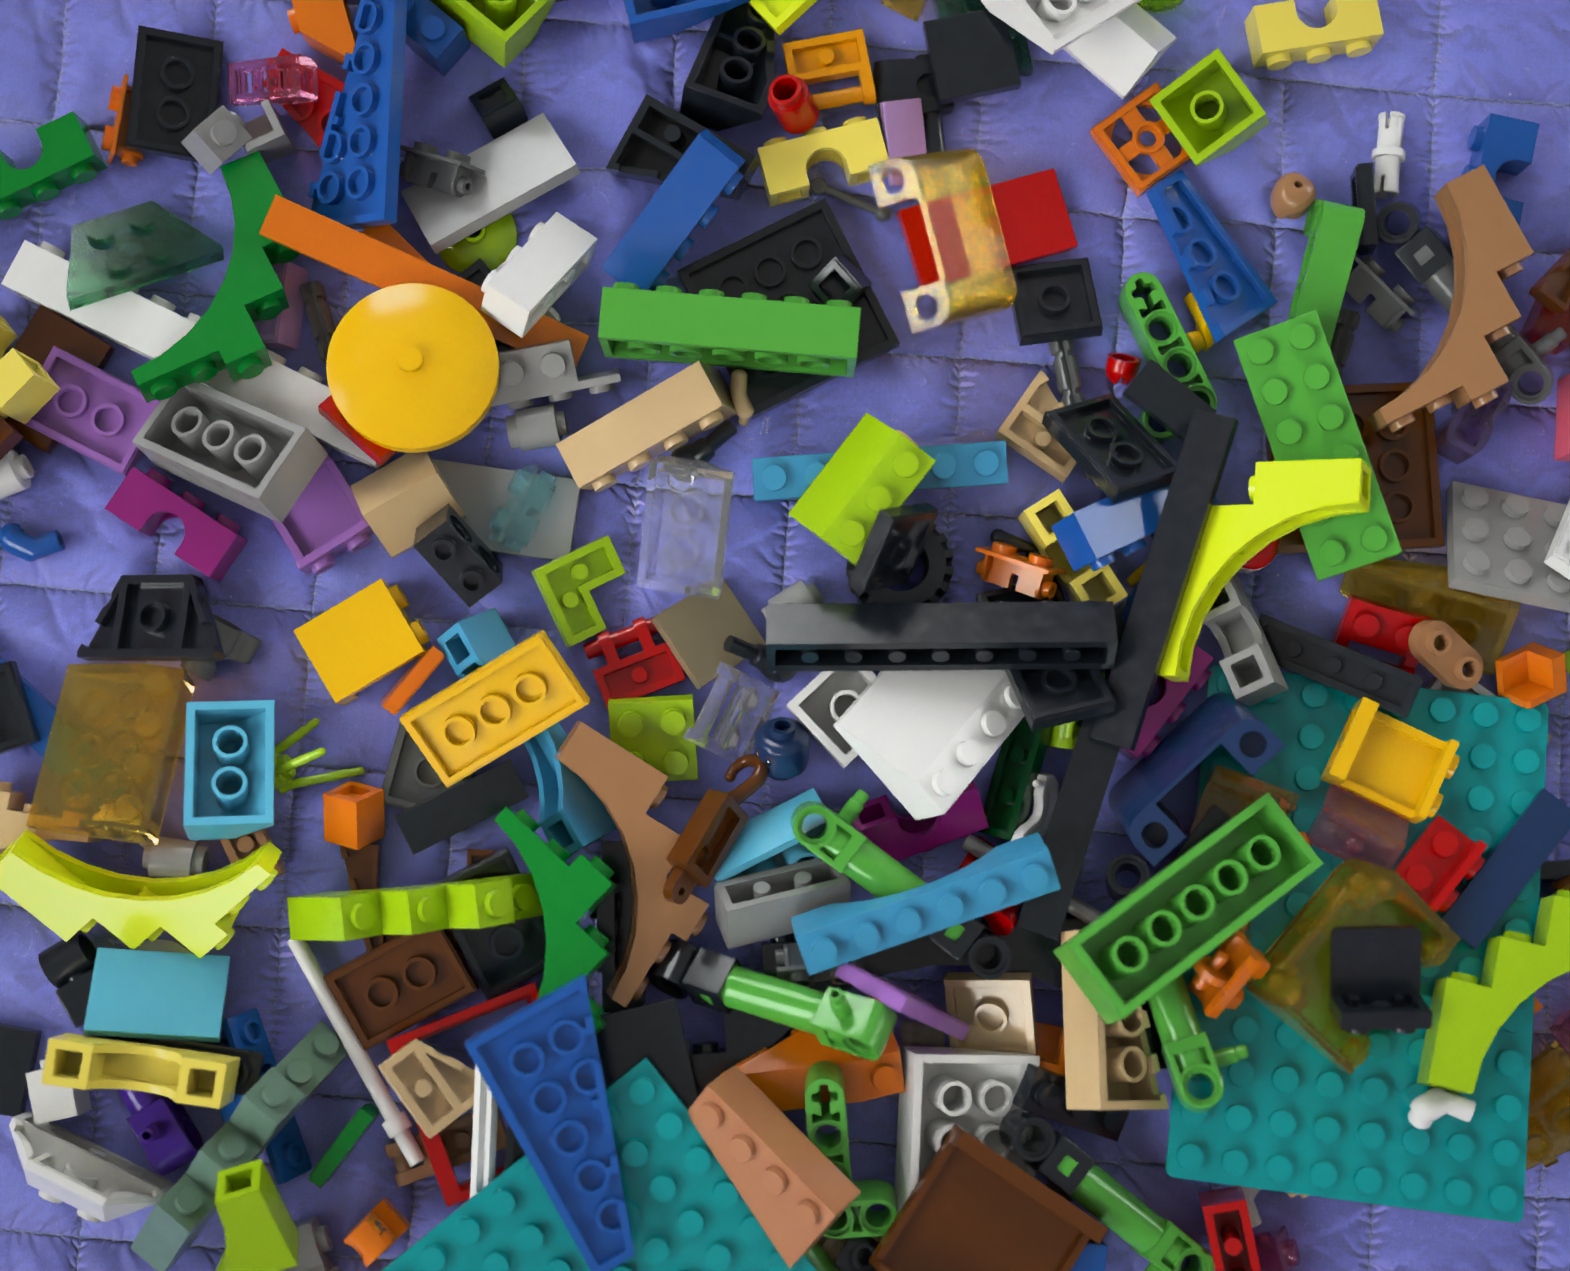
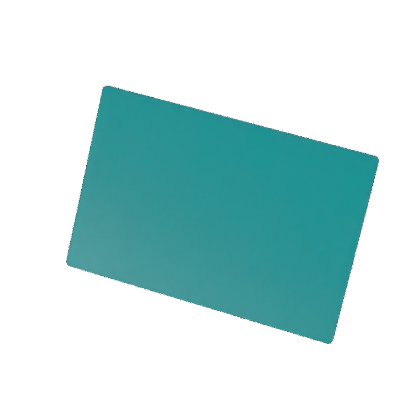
M1221 665L1212 666L1209 669L1212 673L1207 679L1205 700L1215 693L1225 692L1233 695ZM1282 672L1289 688L1288 690L1251 707L1245 706L1285 746L1252 776L1220 744L1200 763L1194 828L1214 804L1232 817L1245 806L1269 792L1276 802L1288 805L1285 814L1299 832H1304L1308 836L1310 847L1323 862V865L1247 923L1243 933L1250 944L1263 953L1270 964V969L1261 979L1250 978L1242 987L1245 991L1244 1000L1236 1010L1225 1008L1217 1019L1207 1017L1203 1011L1202 1002L1187 986L1196 976L1197 972L1191 966L1182 973L1202 1032H1206L1212 1051L1231 1045L1244 1044L1247 1046L1249 1056L1239 1060L1237 1063L1219 1068L1224 1084L1223 1094L1216 1105L1207 1112L1195 1113L1184 1108L1180 1104L1172 1084L1165 1164L1166 1173L1171 1177L1505 1222H1520L1524 1213L1535 992L1518 1005L1497 1031L1482 1060L1473 1094L1455 1093L1475 1101L1476 1107L1471 1120L1466 1122L1445 1114L1432 1121V1125L1429 1128L1418 1129L1411 1125L1407 1117L1411 1110L1410 1103L1417 1096L1435 1088L1417 1083L1426 1029H1417L1416 1032L1410 1034L1396 1033L1390 1029H1377L1363 1035L1341 1030L1329 1011L1330 934L1332 929L1337 926H1416L1422 933L1420 995L1430 1008L1435 979L1450 978L1451 972H1460L1478 977V985H1480L1489 938L1503 936L1504 931H1515L1532 936L1531 943H1533L1539 910L1541 867L1477 949L1471 950L1437 923V920L1443 914L1439 910L1436 913L1424 916L1383 882L1433 818L1427 816L1425 820L1413 824L1321 780V775L1352 707L1360 699L1300 674ZM1420 688L1408 718L1380 707L1377 709L1442 741L1453 739L1460 742L1455 753L1460 756L1459 764L1453 776L1449 780L1444 778L1438 793L1443 794V800L1434 817L1440 815L1473 842L1482 840L1488 846L1480 855L1484 859L1496 847L1539 790L1545 788L1549 709L1545 703L1532 709H1526L1511 703L1509 698ZM1464 876L1455 890L1460 892L1470 879ZM1219 944L1216 948L1210 951L1207 955L1212 956L1221 944ZM1193 1077L1188 1081V1091L1194 1098L1202 1100L1211 1096V1086L1204 1078Z

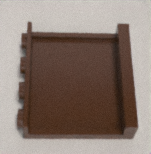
M954 1124L868 1261L878 1271H1071L1090 1238L1100 1244L1108 1228Z

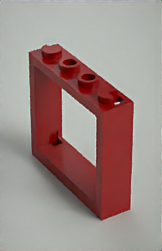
M532 981L489 1000L479 1002L389 1038L386 1041L389 1051L393 1055L413 1039L424 1040L526 999L527 1004H530L537 1000L540 989H537L535 982ZM417 1124L446 1206L450 1207L469 1199L471 1178L459 1183L441 1133H437L431 1139L427 1138ZM504 1164L496 1167L495 1178L504 1171Z

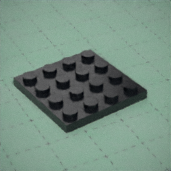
M824 198L677 271L688 294H699V290L714 289L724 292V297L741 298L743 293H760L766 295L767 300L784 301L785 297L799 296L809 299L810 304L825 305L808 284L835 256L846 254L861 271L862 269ZM870 286L852 302V307L861 308L855 368L899 347L900 344ZM725 367L730 378L731 372L735 369L746 371L747 396L754 408L751 419L839 377Z

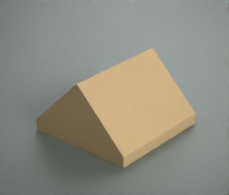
M428 452L406 453L350 486L362 516L392 558L412 548L416 528L448 503L461 518L465 517Z

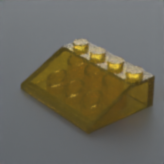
M146 663L68 664L26 827L157 846L186 726V702H191L195 684L187 671L180 668Z

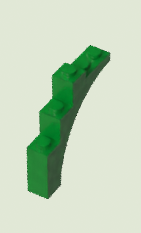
M259 150L220 166L231 196L235 221L233 252L224 282L209 309L184 337L160 356L131 371L146 403L155 399L164 400L170 398L178 389L194 382H206L224 369H227L232 381L235 382L242 378H254L260 375L265 368L272 365L266 346L254 323L259 320H271L277 317L282 310L290 307L284 288L272 265L290 262L297 258L300 253L259 234L275 195L283 197Z
M505 807L494 820L517 846L533 876L543 908L546 952L543 981L537 998L539 999L583 973L587 982L612 955L605 948L610 941L591 923L586 929L581 924L617 887L609 879L615 872L597 855L589 860L586 856L580 854L569 865L566 861L571 857V854L554 838L548 843L545 842L535 832L540 827V824L523 808L515 813L512 809ZM588 995L595 1035H597L607 1024L600 1017L604 1009Z

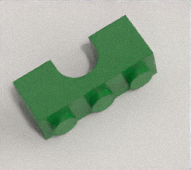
M74 111L36 129L42 142V155L32 167L17 169L13 160L0 150L1 220L18 216L23 211L22 208L37 201L45 202L54 199L60 194V190L75 183H87L93 180L98 175V172L108 168L87 124Z

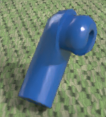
M16 523L6 524L0 530V545L3 550L26 561H35L65 549L64 540L57 530L36 538L24 533V530Z

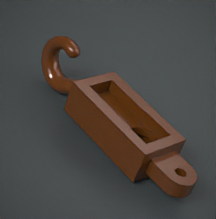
M746 754L738 758L730 765L725 774L726 781L733 782L741 770L747 767H754V772L750 778L728 793L708 789L666 858L674 868L663 888V895L667 901L683 904L689 898L696 885L705 888L709 887L749 819V816L739 805L759 790L768 777L766 764L756 754Z

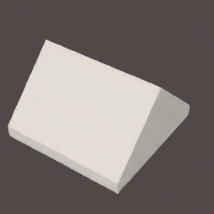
M1135 4L1063 49L1119 97L1124 99L1175 42L1177 37L1138 4Z

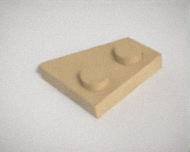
M417 1039L411 1040L377 1066L427 1138L431 1139L474 1106L475 1070L450 1056L436 1051Z

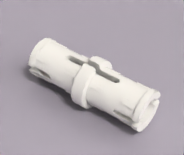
M1390 111V119L1387 118V112H1382L1378 115L1377 148L1372 150L1371 158L1375 162L1374 189L1375 198L1387 199V193H1390L1391 199L1399 196L1400 166L1406 157V151L1402 148L1406 116L1401 112Z

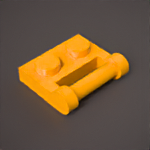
M863 29L782 44L787 74L801 78L806 85L858 76L860 86L813 94L812 96L819 110L863 102L864 106L876 104L875 86Z

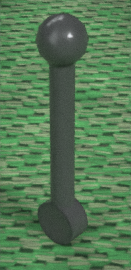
M815 178L811 183L813 194L817 196L824 194L832 196L874 214L879 221L884 222L891 215L890 209L887 206L881 205L877 207L829 187L823 178Z

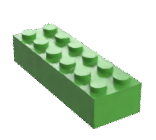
M617 282L614 283L613 287H602L598 339L604 356L608 358L694 364L697 361H701L718 367L854 378L861 308L852 307V303L845 300H828L826 305L810 304L809 299L799 296H788L784 298V301L767 300V296L760 293H743L741 298L724 297V292L714 289L699 290V294L682 293L680 288L674 286H658L656 291L639 290V286L633 283Z
M1311 311L1233 340L1275 461L1361 458L1372 469L1369 512L1333 516L1299 528L1317 581L1319 582L1403 553L1317 311Z
M1267 792L1245 806L1053 952L1104 1022L1109 1025L1127 1017L1323 865V862L1270 793Z

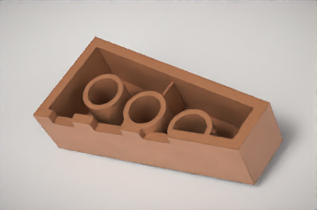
M736 1065L708 1084L688 1109L692 1123L789 1269L820 1240L861 1193Z

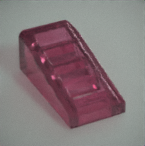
M301 54L229 63L230 105H261L260 102L269 99L272 105L316 102L318 100L317 63L315 60ZM281 71H283V89H281ZM264 72H266L267 91H264ZM247 73H252V93H248Z

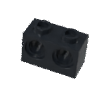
M449 503L416 528L413 547L469 608L502 583L503 563Z

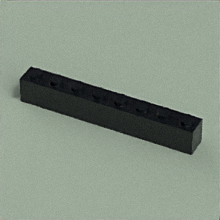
M1113 601L767 604L766 612L767 672L1114 669L1118 645Z

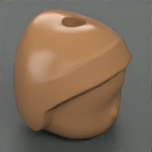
M1297 172L1287 173L1275 183L1270 194V206L1274 214L1280 219H1298L1309 210L1308 207L1315 200L1316 189L1312 181Z

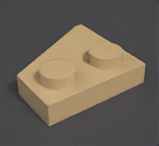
M1040 370L1003 422L995 437L1001 441H1006V445L1063 483L1077 462L1042 425L1045 412L1065 406L1063 402L1058 403L1047 385L1049 381L1047 375Z

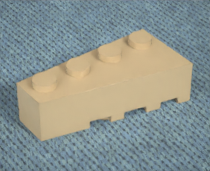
M697 361L560 441L556 446L578 488L594 489L598 493L618 482L616 477L629 470L635 472L653 462L652 458L679 448L688 442L689 439L737 415L733 406L730 389L720 370L704 362Z
M1080 930L1061 932V945ZM1062 964L1066 1110L1169 1109L1166 1093H1159L1155 1073L1161 1072L1157 1054L1150 1053L1145 1029L1150 1027L1147 1010H1143L1139 1006L1124 1019L1107 1025Z

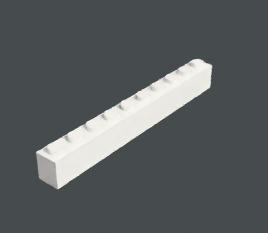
M24 240L1 283L16 295L39 306L42 305L52 312L150 360L160 356L184 337L201 318L191 312L187 318L175 313L176 306L153 294L150 300L138 295L139 288L122 278L116 277L114 282L100 276L103 271L85 260L79 259L77 264L63 259L66 255L64 251L45 241H42L39 247ZM268 349L267 352L272 365L265 368L260 375L254 378H242L233 382L227 369L219 371L214 378L201 382L305 427L319 442L376 470L386 466L389 461L388 459L380 466L319 414L318 405L331 395L329 387L321 384L324 379L322 376L302 366L296 372L284 366L287 361L285 358Z

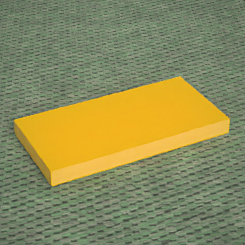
M541 630L405 712L399 720L448 788L588 705L590 698L545 631Z

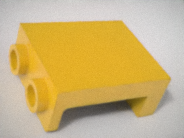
M379 579L293 630L335 703L341 705L348 704L359 697L357 693L412 660L421 657L428 650L425 644L430 642L431 639L418 619L412 622L404 608L410 604L398 584L390 586L385 580Z
M1362 697L1353 705L1320 779L1413 824L1425 820L1427 816L1433 818L1443 800V794L1438 793L1444 778L1449 780L1453 776L1459 764L1460 756L1455 753L1460 742L1453 739L1442 741L1378 711L1379 703Z

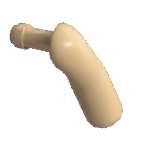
M735 369L731 372L730 394L735 411L739 416V424L746 426L749 423V418L753 415L754 408L747 396V373L742 369Z

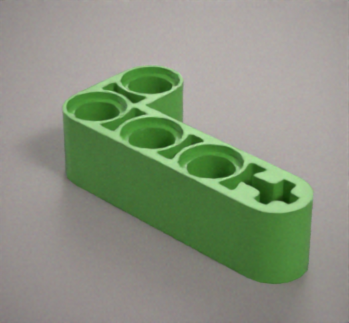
M1315 199L1310 205L1306 216L1304 236L1309 237L1287 320L1316 310L1330 347L1361 236L1365 210L1364 208Z
M1140 272L1134 274L1128 279L1119 293L1118 304L1146 363L1152 359L1169 374L1170 372L1167 368L1168 361L1181 363L1185 369V377H1173L1216 410L1218 402L1216 393L1160 281L1151 273ZM1135 290L1138 294L1145 292L1147 295L1146 300L1144 301L1142 297L1135 299L1132 296ZM1146 311L1147 316L1146 318H1143L1142 315ZM1157 324L1162 326L1166 330L1167 340L1161 341L1153 338L1149 332V325ZM1144 411L1139 415L1137 420L1160 444L1176 437L1167 429L1162 433L1152 430L1148 423L1149 415Z
M830 1061L816 1062L809 1067L805 1076V1110L808 1139L836 1167L840 1168V1171L861 1191L824 1236L842 1239L885 1235L898 1214L895 1189L884 1180L852 1181L843 1072L838 1065ZM821 1085H828L830 1102H822ZM828 1124L837 1127L838 1130L834 1133L826 1134L819 1131L818 1128ZM874 1204H883L887 1206V1208H885L882 1211H873L869 1209V1207Z

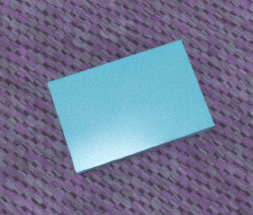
M97 947L83 1027L84 1035L220 1043L231 956L205 954L200 959L192 953Z

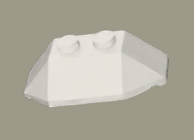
M30 1111L14 1116L9 1124L27 1184L39 1189V1196L47 1201L57 1204L65 1202L77 1208V1214L88 1221L95 1223L107 1222L155 1205L176 1184L53 1122L35 1125L33 1113Z

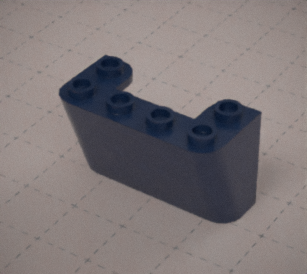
M1221 692L1208 697L1170 732L1148 757H1144L1125 774L1110 791L1108 800L1111 810L1134 846L1153 866L1157 865L1187 837L1180 830L1175 816L1160 800L1220 744L1252 776L1285 746L1243 703L1235 700L1232 694Z

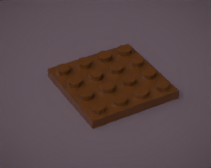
M1413 382L1343 385L1401 549L1439 548L1444 546L1434 412L1429 413L1425 407L1413 413L1416 421L1392 433L1388 426L1375 433L1367 418L1399 397ZM1266 437L1267 462H1272L1275 459ZM1299 528L1278 539L1279 544L1276 555L1308 554Z

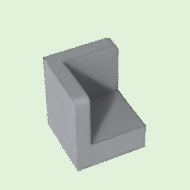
M269 99L260 102L266 114L245 123L247 132L251 135L252 139L244 146L248 154L259 150L265 163L268 164L296 151V148L279 113Z

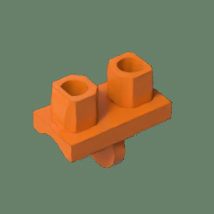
M1236 931L1222 942L1212 956L1205 955L1192 965L1197 974L1187 986L1202 1002L1203 1011L1206 1016L1217 1019L1225 1008L1236 1010L1244 1000L1245 991L1242 987L1250 978L1261 979L1270 969V964L1263 953L1250 944L1243 932Z

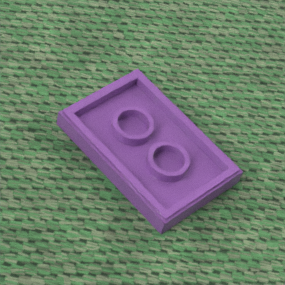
M53 346L42 367L60 390L24 425L127 476L132 467L136 466L143 453L132 441L161 400L155 399L146 403L140 389Z
M850 962L839 965L834 974L899 1013L962 1041L965 1040L971 1028L968 1026V1023L910 990Z

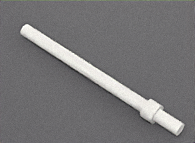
M288 940L287 943L385 1120L382 1123L389 1139L394 1137L409 1166L416 1165L426 1158L409 1129L413 1125L406 1112L399 1111L368 1052L362 1047L323 978L325 974L307 941Z

